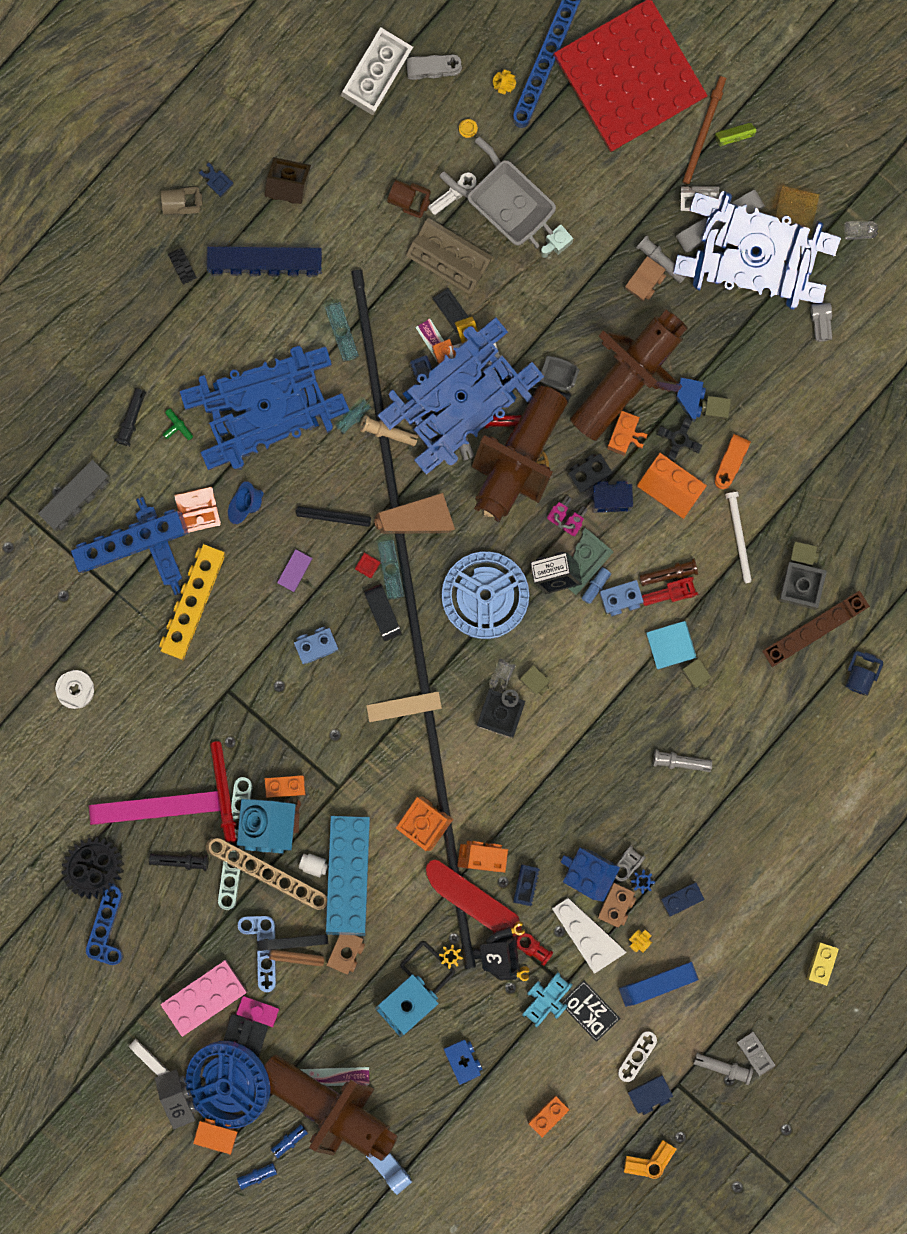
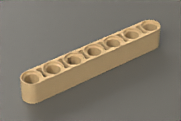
M212 838L206 843L207 852L223 862L310 908L321 910L326 907L327 897L322 892L222 839ZM215 841L220 844L218 852H213L211 849V845ZM232 850L237 853L235 861H230L228 858ZM251 859L254 862V868L247 870L245 864ZM268 868L271 871V876L269 879H264L262 873ZM283 877L288 880V885L285 888H281L279 885ZM300 886L305 890L302 897H298L296 894V890ZM317 895L322 900L319 906H315L313 903V899Z

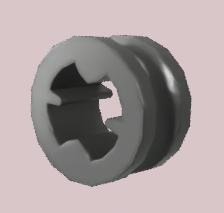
M511 689L506 690L502 694V703L507 707H514L519 701L518 693ZM507 693H512V696L516 697L512 704L505 700V696H508Z

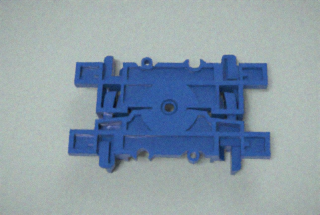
M496 317L478 332L472 326L465 328L463 335L467 340L459 348H453L456 353L454 358L450 359L447 355H444V360L428 373V378L425 374H419L417 381L421 384H414L402 393L408 400L405 404L393 389L389 391V397L393 402L377 415L389 430L404 418L409 424L415 423L416 426L412 429L428 448L417 456L414 461L426 475L443 460L448 465H453L457 462L458 457L454 451L463 444H469L466 440L467 434L472 433L477 437L478 431L493 420L494 414L497 418H503L505 412L501 408L509 407L517 398L512 393L514 388L528 402L532 398L528 390L544 378L533 362L529 363L519 373H516L502 355L498 358L494 356L498 349L493 344L508 333ZM489 361V363H490L491 365L487 366L485 369H483V370L481 371V369H482V368L487 364V362ZM482 372L484 374V377L481 378L477 383H475L480 378ZM499 376L501 380L508 376L509 380L502 385ZM460 392L464 393L465 395L464 399L462 400L458 399L457 397L458 393ZM445 407V409L442 412H440L437 416H435L433 413H430L424 419V421L421 419L422 416H424L431 410L438 412ZM434 431L442 435L434 442L429 440L438 435Z

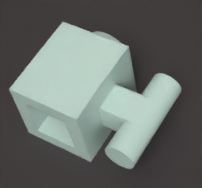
M562 225L553 230L551 236H546L548 244L542 247L541 256L546 258L553 250L559 255L573 243L572 236Z

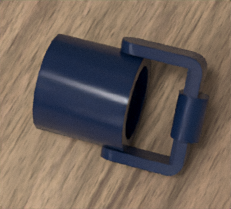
M859 651L855 652L848 668L850 674L845 688L868 696L873 682H877L884 665L883 661L867 652L865 654ZM857 656L872 663L880 664L877 673L875 674L865 668L855 666L854 663Z

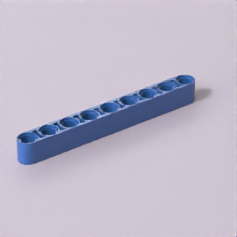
M582 0L561 1L514 111L513 122L515 126L525 128L530 123L556 62L553 54L562 48ZM566 11L569 12L571 16L569 18H563L560 14ZM559 28L563 31V34L555 35L553 31ZM554 46L556 51L548 52L546 47ZM544 62L547 63L549 67L543 70L540 69L538 65ZM539 80L542 84L539 87H534L531 82ZM526 97H532L534 99V102L532 104L525 103L524 99ZM524 114L527 119L519 121L517 115Z

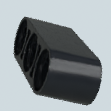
M382 584L364 590L384 642L402 635Z

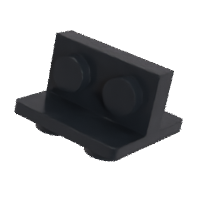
M233 1014L231 1015L223 1041H231L243 1045L259 1058L268 1025Z

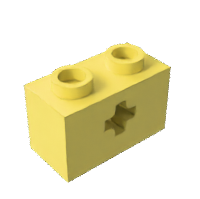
M818 942L806 979L827 986L839 949Z

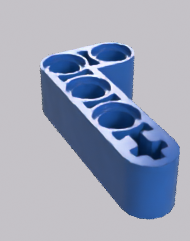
M111 886L112 892L115 889V893L118 894V897L112 901L116 905L115 907L105 905L106 901H111L109 891L106 890L90 934L86 954L93 960L109 965H117L123 960V952L121 949L107 944L123 898V892L119 887ZM105 908L112 910V916L109 919L103 917L102 913ZM100 926L106 929L104 937L97 935V929ZM93 945L100 947V954L98 956H94L91 953ZM111 951H116L119 954L116 962L109 959Z
M688 962L639 982L619 988L624 1005L627 1007L652 999L699 979L693 962Z

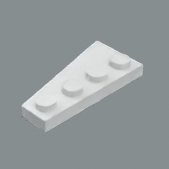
M569 898L552 908L594 974L627 953Z

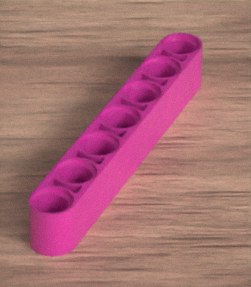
M218 792L88 805L90 825L220 811Z

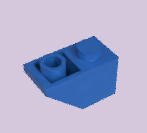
M680 378L679 383L682 385V388L677 392L676 400L688 418L695 422L696 417L700 418L702 406H699L700 399H704L706 388H703V382Z

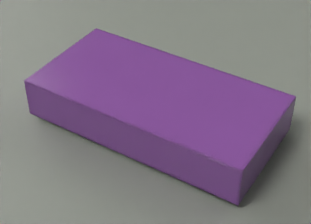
M295 549L277 584L295 592L312 558Z

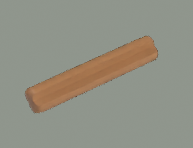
M270 950L269 952L270 960L314 966L324 965V957L319 955Z

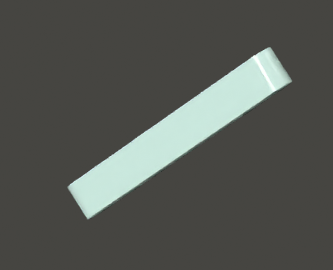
M245 777L237 779L234 784L231 805L233 821L240 819V811L236 809V802L241 799L251 800L253 785ZM241 781L248 782L249 787L247 791L242 792L239 790L238 785ZM235 829V835L238 838V830ZM240 846L239 849L244 851V846ZM234 850L230 851L229 859L231 857L237 859V853ZM223 862L218 904L222 909L230 910L237 903L241 871L237 868H230L225 862ZM229 876L235 879V885L231 888L225 885V879ZM227 895L233 900L232 905L229 907L224 906L222 903V899Z

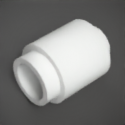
M303 854L299 869L320 878L321 875L326 874L329 864H326V859L312 854Z

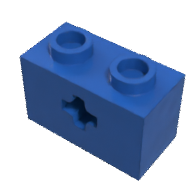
M463 1039L444 1048L459 1085L481 1076L479 1071L483 1069L479 1060H474L471 1054L475 1051L470 1041L466 1043V1040ZM461 1056L469 1058V1061H467L468 1065L465 1067L463 1064H459Z

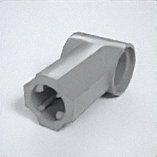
M831 303L811 304V319L814 321L815 341L824 342L832 340Z

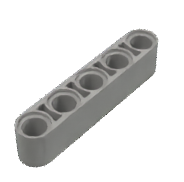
M756 190L732 202L740 206L746 204L747 213H752L755 207H757L758 211L765 207ZM706 218L676 236L685 253L705 243L701 241L700 237ZM716 220L711 228H718L720 231L724 222Z

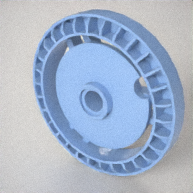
M494 552L472 553L456 562L445 577L442 588L443 607L450 622L462 633L478 639L498 638L513 630L524 617L529 603L528 583L522 570L508 557ZM493 563L503 567L509 573L504 574L500 570L491 567H479L474 569V575L469 577L462 573V571L474 564ZM458 576L462 577L459 584L455 582ZM510 576H513L516 581L513 584L509 580ZM453 586L458 588L457 602L460 610L468 619L478 623V627L468 624L457 614L452 602ZM517 586L519 591L517 609L509 620L497 627H493V623L503 619L511 610L514 602L513 588ZM485 590L489 591L491 598L489 600H482L480 593ZM482 624H489V628H482Z

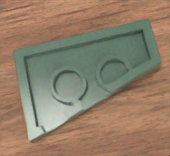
M584 528L582 538L577 543L573 559L579 564L582 585L568 588L575 595L579 593L613 553L607 545L587 528Z

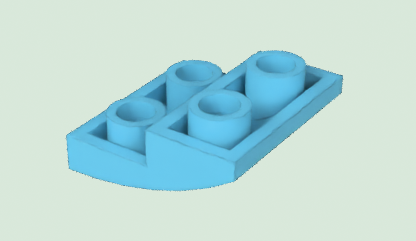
M686 621L647 632L657 669L697 658Z

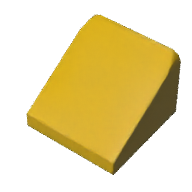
M473 317L455 322L462 343L467 340L463 335L465 328L472 326L478 332Z

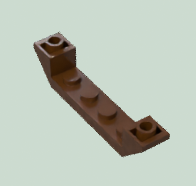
M859 590L804 626L769 646L762 653L771 667H774L870 606Z

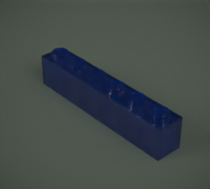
M207 247V271L213 276H222L223 273H230L231 276H242V273H249L250 276H261V273H268L269 276L274 277L280 276V274H287L290 277H297L299 274L317 277L318 274H322V248Z

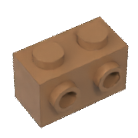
M613 883L597 918L617 928L620 925L624 926L628 918L626 911L628 907H633L636 897H634L635 892Z

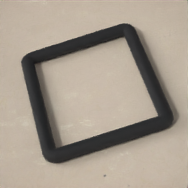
M422 941L404 959L400 967L409 976L414 975L404 965L423 945L441 962L444 959L425 941ZM452 966L449 969L451 973L433 991L434 994L455 974Z

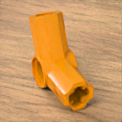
M662 1140L650 1160L626 1156L624 1173L657 1179L662 1175L663 1170L677 1149ZM652 1164L659 1166L657 1174L649 1173V1167Z

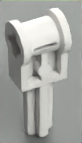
M464 173L457 183L471 192L476 187V177L472 173ZM465 180L471 181V186L465 185ZM450 187L448 192L434 201L428 208L433 215H436L463 195Z

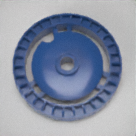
M231 1041L213 1042L199 1050L188 1065L186 1087L192 1093L195 1108L204 1118L215 1120V1125L224 1128L245 1127L256 1120L266 1109L270 1098L269 1077L260 1059L245 1046ZM219 1055V1057L214 1058L205 1066L202 1076L206 1079V1085L202 1086L200 1075L203 1063L209 1056ZM241 1110L244 1112V1114H229V1113H225V1112H239V1111H241Z

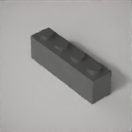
M92 460L38 514L56 532L58 530L62 531L69 524L67 521L72 516L76 517L82 511L81 507L85 503L89 504L96 497L95 493L99 489L102 491L108 486L110 477Z

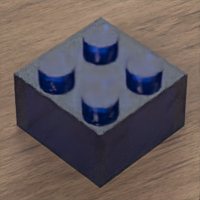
M617 481L615 485H609L608 482H597V485H594L592 488L593 513L630 512L633 508L632 484H628V481Z

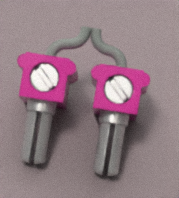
M566 496L562 503L558 502L556 506H553L547 519L570 535L576 536L582 526L583 516L587 512V508L582 507L578 513H574L572 517L568 518L565 525H561L568 510L567 506L571 501V497L568 499L569 496Z

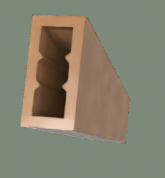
M443 493L380 512L375 515L376 519H374L376 529L380 530L381 534L449 533L455 530Z

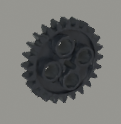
M90 837L87 843L81 840V846L74 844L76 850H68L71 854L70 857H64L67 863L62 864L66 869L61 872L66 876L63 881L68 883L67 887L70 890L72 889L75 895L78 893L81 898L85 895L90 900L93 895L95 899H98L99 893L105 897V891L112 892L111 886H118L115 881L122 880L118 874L124 872L121 868L124 862L120 860L123 856L118 853V848L114 847L112 842L108 843L106 839L100 842L98 837L95 838L94 842ZM88 854H92L89 859L85 860V857ZM109 859L108 863L102 866L103 861ZM84 871L82 876L77 877L79 872ZM97 877H101L99 882L94 883V880Z

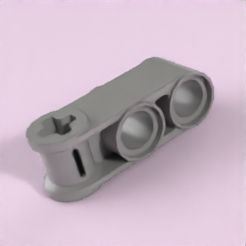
M432 55L406 59L407 76L411 80L456 76L462 70L461 59L457 55ZM452 62H455V68H451Z

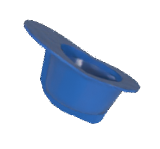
M243 482L229 504L228 518L230 522L239 524L249 513L258 511L261 507L263 491L254 488L250 482Z

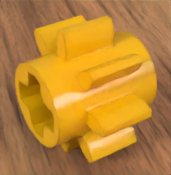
M503 70L502 73L497 72L493 78L494 89L504 95L506 91L511 93L516 86L515 75H512L511 71Z
M638 929L629 939L632 942L629 947L635 952L640 950L643 953L653 943L650 940L652 935L646 930L641 932Z
M451 945V949L447 950L444 946L443 948L446 952L439 954V956L444 957L441 964L448 963V969L451 968V964H455L458 967L456 961L463 959V957L458 956L461 949L455 951L453 950L454 945ZM450 951H453L454 955L457 956L452 962H448V958H445V955L449 954Z

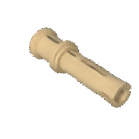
M367 415L363 417L360 424V432L367 431L375 434L376 437L385 436L413 447L417 443L415 439H418V435L394 427L389 430L381 420L370 419Z

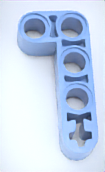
M269 916L243 917L238 922L239 931L243 934H257V941L276 939L275 921ZM264 919H268L272 924L271 928L267 931L261 927V922ZM244 920L251 921V930H243L242 922ZM270 950L257 951L258 986L263 992H270L276 987V961L271 960L272 967L270 969L262 967L263 959H269ZM272 971L273 975H269V981H272L273 984L269 986V989H266V986L262 985V982L266 980V975L262 976L261 972L268 973Z
M391 1153L383 1161L374 1156L371 1158L367 1157L396 1195L412 1183L410 1176Z

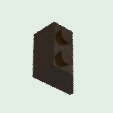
M274 158L267 176L264 197L288 201L292 204H302L311 165Z

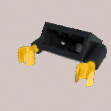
M516 922L513 928L506 927L495 931L486 938V941L480 945V948L474 949L473 956L475 959L482 960L483 970L490 972V974L501 981L516 980L517 977L522 981L529 979V975L522 974L524 972L528 973L529 968L523 966L519 969L516 936H512L514 933L517 935L524 934L525 929L521 931L516 929V927L522 926L523 922Z

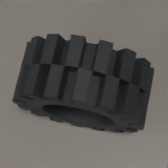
M182 247L168 254L183 285L197 278Z

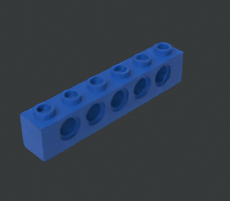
M175 509L164 512V516L160 518L153 516L146 519L147 522L144 524L134 523L129 525V529L125 531L118 529L111 532L109 537L99 536L94 538V542L90 544L84 542L76 545V549L71 550L78 572L90 571L189 534L182 512H175ZM164 522H167L168 524V530L166 532H162L161 525ZM146 529H149L151 532L148 539H145L143 536V532ZM131 535L133 538V542L131 545L128 546L126 544V538L127 536ZM110 542L115 543V550L113 552L108 550ZM95 548L98 555L93 559L90 553Z

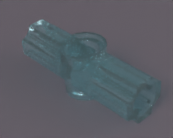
M341 302L325 307L343 362L359 357ZM339 328H345L347 330V334L345 336H339L337 334V330Z
M394 540L378 543L388 600L404 597ZM389 565L395 566L397 569L396 573L393 575L387 574L386 567Z

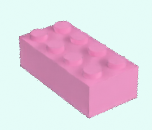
M225 960L160 1005L183 1037L248 991L228 961Z

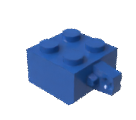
M579 848L574 859L564 855L561 860L562 864L569 867L563 881L565 884L592 900L604 902L620 869L619 866L584 848Z

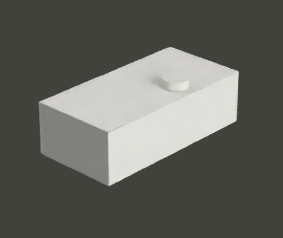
M380 27L342 91L341 96L373 115L413 47Z

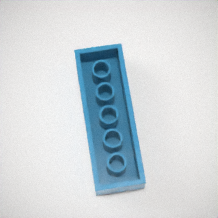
M331 816L327 935L366 936L370 817Z

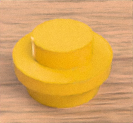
M465 119L459 124V133L463 137L471 138L476 135L478 127L472 119Z

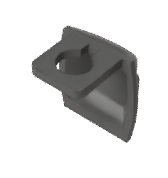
M546 356L541 371L544 378L540 382L556 389L570 391V388L575 385L580 369L566 360Z

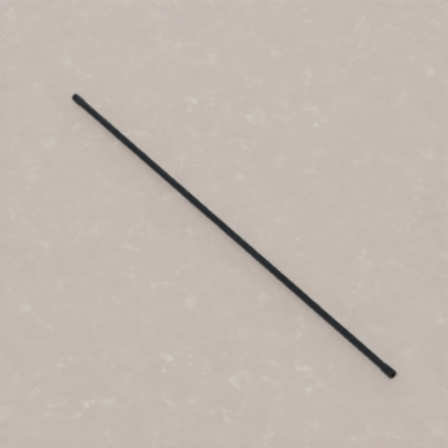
M359 269L351 271L356 292L376 421H380L381 419L377 415L384 410L365 295L363 270ZM381 436L379 440L390 507L393 509L400 506L389 438ZM395 534L420 692L423 695L430 693L405 534ZM433 710L426 711L424 716L440 812H445L450 816ZM451 822L444 832L448 864L451 870L460 875L459 867H457L458 859ZM455 906L462 943L464 968H475L476 963L473 956L474 951L471 945L467 914Z

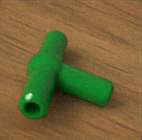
M167 409L165 414L173 422V425L163 433V436L169 439L179 430L190 441L193 438V434L184 425V421L179 419L172 409Z

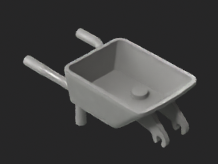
M478 137L475 143L490 156L496 168L471 192L458 185L445 171L439 177L453 190L468 198L470 204L479 211V214L491 222L514 245H522L528 240L537 249L539 244L532 236L541 227L550 236L553 234V231L546 222L555 213V204L511 162H500L493 148L481 137Z

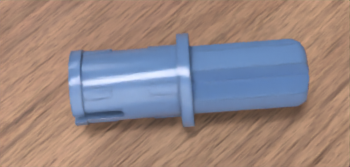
M601 567L593 581L589 582L590 586L582 596L584 602L592 603L598 592L603 590L602 587L611 576L608 570Z

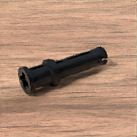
M134 389L124 422L120 423L119 426L121 428L114 442L127 447L131 446L130 440L133 432L136 431L135 423L146 391L142 392L141 389Z
M150 853L149 865L185 867L187 870L203 869L205 872L208 870V854L194 856L192 853H189L186 856Z

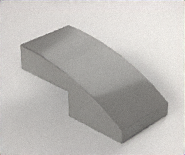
M754 1032L737 1042L759 1077L775 1067L774 1062Z

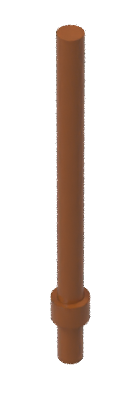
M719 76L715 90H712L710 96L712 99L682 182L689 185L716 107L723 96L722 90L726 82L725 77Z

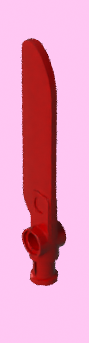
M432 860L427 864L426 875L434 890L491 931L495 932L506 927L513 928L516 922H520L519 917L514 912L440 861ZM521 926L516 927V929L521 931ZM526 932L522 935L512 934V936H516L518 950L524 952L529 957H535L542 962L541 965L545 966L553 954L552 950L548 951L538 940ZM522 937H527L530 941L527 948H523L520 945Z

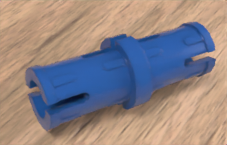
M300 1124L289 1135H284V1139L271 1148V1151L275 1153L280 1149L274 1154L279 1159L288 1149L294 1148L295 1144L307 1135L308 1132Z
M271 1163L263 1168L253 1169V1172L238 1177L237 1181L242 1190L250 1185L260 1184L263 1180L277 1175L274 1164Z

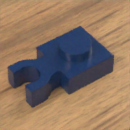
M208 163L206 166L210 169V172L205 174L201 170L199 174L203 178L209 179L207 185L221 198L234 183L221 170L215 173L213 166Z

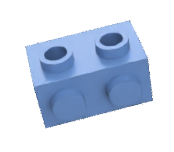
M637 580L599 592L606 615L611 614V617L622 614L621 610L629 608V611L641 608L640 604H643Z
M321 627L314 631V635L308 637L305 634L296 638L297 641L294 644L303 665L339 651L330 628Z

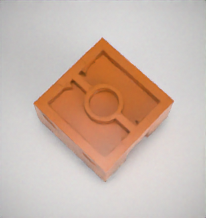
M417 797L396 829L425 851H432L453 821V818L445 812L438 811L432 806L433 803L425 797Z
M467 841L466 844H460L457 867L505 873L508 849H502V845L485 843V846H483L484 842Z

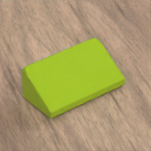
M747 123L716 132L715 136L718 146L754 137L756 128L752 123Z

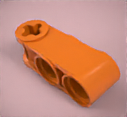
M733 434L715 476L714 482L717 488L723 490L731 485L751 441ZM726 476L727 481L724 484L721 483V478Z

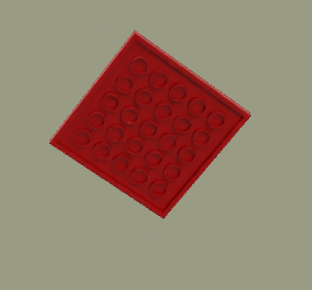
M652 0L640 3L553 54L610 153L708 96Z

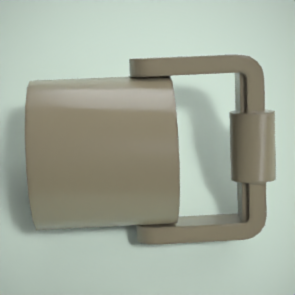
M189 187L161 190L163 215L199 213L201 211L200 206H202V194H200L199 188ZM195 194L196 206L186 207L185 195Z

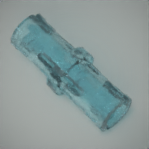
M362 400L352 411L349 410L348 415L336 425L337 429H341L340 432L342 434H345L355 423H359L360 418L371 409L369 404L366 405L367 402L365 400Z

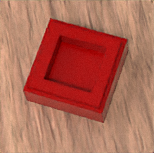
M364 553L355 570L372 579L381 562Z

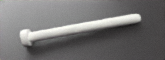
M727 493L725 497L729 499L743 579L745 583H751L736 498L739 497V493Z

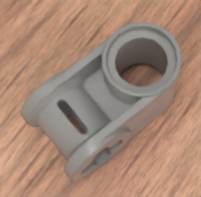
M630 845L616 864L625 869L626 876L619 878L616 875L614 880L618 882L627 880L646 857L644 855L641 856Z

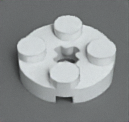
M78 670L61 675L55 687L60 703L71 709L85 707L91 702L95 691L91 678L86 673ZM76 684L79 685L78 689L80 692L72 695L70 687H74Z

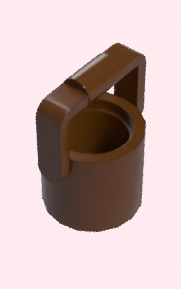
M395 180L387 203L402 208L404 213L421 218L430 204L429 197L431 191L414 183L409 185ZM416 191L426 194L421 203L420 212L410 209Z

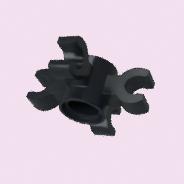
M685 417L678 431L671 432L660 426L657 433L658 436L670 440L672 448L667 458L673 462L679 450L685 447L696 453H699L701 450V444L689 440L687 432L693 421L690 418ZM675 436H682L685 442L681 445L677 444L674 440Z

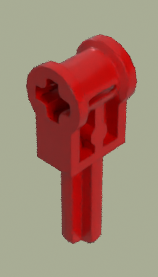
M694 577L668 583V588L642 595L643 605L648 606L669 599L674 603L698 596L699 594L696 592L693 583Z

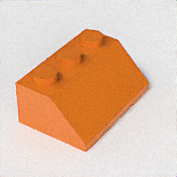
M659 453L637 487L684 519L707 485Z

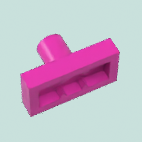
M243 996L237 1015L273 1027L279 1008Z

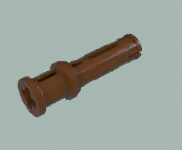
M693 558L689 562L681 564L678 562L674 564V567L639 575L643 587L673 578L683 579L684 576L699 574L695 559Z

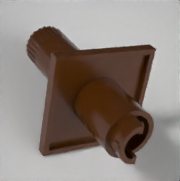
M666 309L660 317L655 316L635 340L630 336L603 330L599 335L603 340L601 343L607 349H612L616 352L614 357L618 361L570 418L573 425L584 435L597 441L644 385L649 388H659L663 391L678 392L682 385L661 365L682 342V335L688 329L686 324Z
M538 386L505 445L500 444L494 437L484 435L471 467L487 476L475 497L477 502L474 507L475 510L487 511L495 517L494 520L500 522L503 516L509 514L519 494L537 503L540 502L553 471L544 464H538L537 461L568 403L566 398L559 392L549 387Z
M278 1055L271 1057L264 1067L270 1081V1093L319 1125V1132H316L310 1140V1149L318 1153L334 1156L344 1141L369 1158L374 1156L380 1161H383L391 1152L397 1141V1135L389 1131V1125L363 1109L374 1088L367 1084L350 1080L342 1087L341 1092L343 1093L339 1094Z

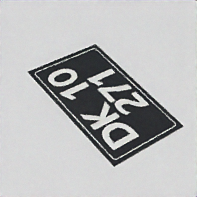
M584 980L561 1002L563 1005H567L565 1010L596 1042L621 1019Z

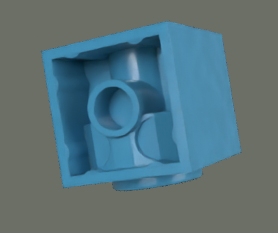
M241 799L237 846H245V850L256 851L257 847L259 852L272 851V853L282 854L284 850H291L296 804Z
M411 975L375 1007L377 1012L399 1037L405 1035L439 1004L436 1001L438 999L431 990L427 991L424 988L425 983L418 975L416 977ZM401 1003L408 1004V1012L401 1009Z

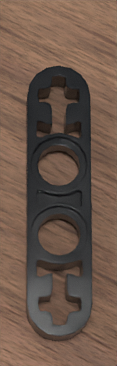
M327 934L256 941L257 951L329 944Z

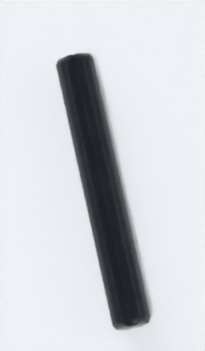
M297 506L296 509L297 517L366 527L371 525L370 516Z

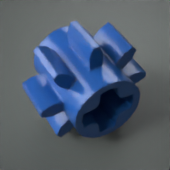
M642 870V875L634 873L637 878L631 880L636 885L633 890L635 891L639 888L641 889V894L644 893V889L652 891L649 887L650 884L655 883L650 880L652 873L648 876L645 875V870ZM640 877L642 879L645 877L647 878L646 887L644 885H638L640 883Z

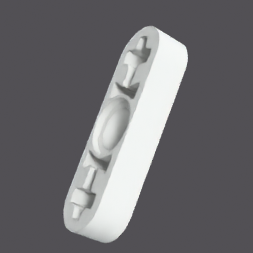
M643 1032L618 1070V1076L622 1081H632L657 1043V1038L652 1032ZM651 1035L653 1043L646 1045L647 1053L641 1048H637L638 1044L643 1046L645 1042L643 1040L644 1036L648 1037ZM635 1051H640L643 1054V1059L640 1062L632 1060V1054ZM628 1060L633 1065L638 1066L636 1070L634 1067L630 1070L631 1077L623 1078L622 1070H627L630 1066L626 1064Z
M137 1039L129 1045V1048L158 1076L170 1072Z

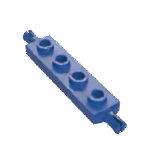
M144 497L136 500L140 511L136 513L140 525L146 523V519L157 516L154 507H147ZM149 529L143 532L145 539H148L151 535ZM168 542L149 548L164 585H171L174 595L180 594L181 589L178 582L182 579V576Z

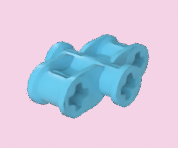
M559 972L556 973L545 988L537 981L527 993L529 996L532 995L535 1000L524 1011L522 1016L528 1017L535 1023L534 1026L536 1028L550 1011L557 1019L567 1008V1005H563L559 1000L568 992L573 984L567 983L560 977ZM536 990H538L544 996L542 997L540 994L536 992Z

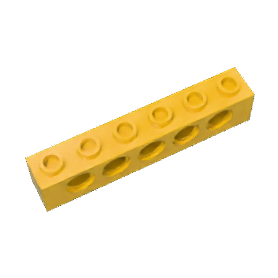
M204 544L202 548H198L195 555L197 559L195 566L191 565L188 576H190L188 584L184 583L181 594H183L182 599L177 601L173 611L176 612L174 619L170 618L166 628L169 630L166 637L163 636L159 647L162 648V653L184 661L226 556L225 552ZM205 561L211 563V568L208 571L201 570V564ZM197 579L204 581L201 589L194 588V582ZM190 597L197 599V603L193 607L187 606L186 603ZM182 615L189 616L190 621L188 624H180L179 619ZM179 632L183 638L180 642L175 643L172 637L175 633Z

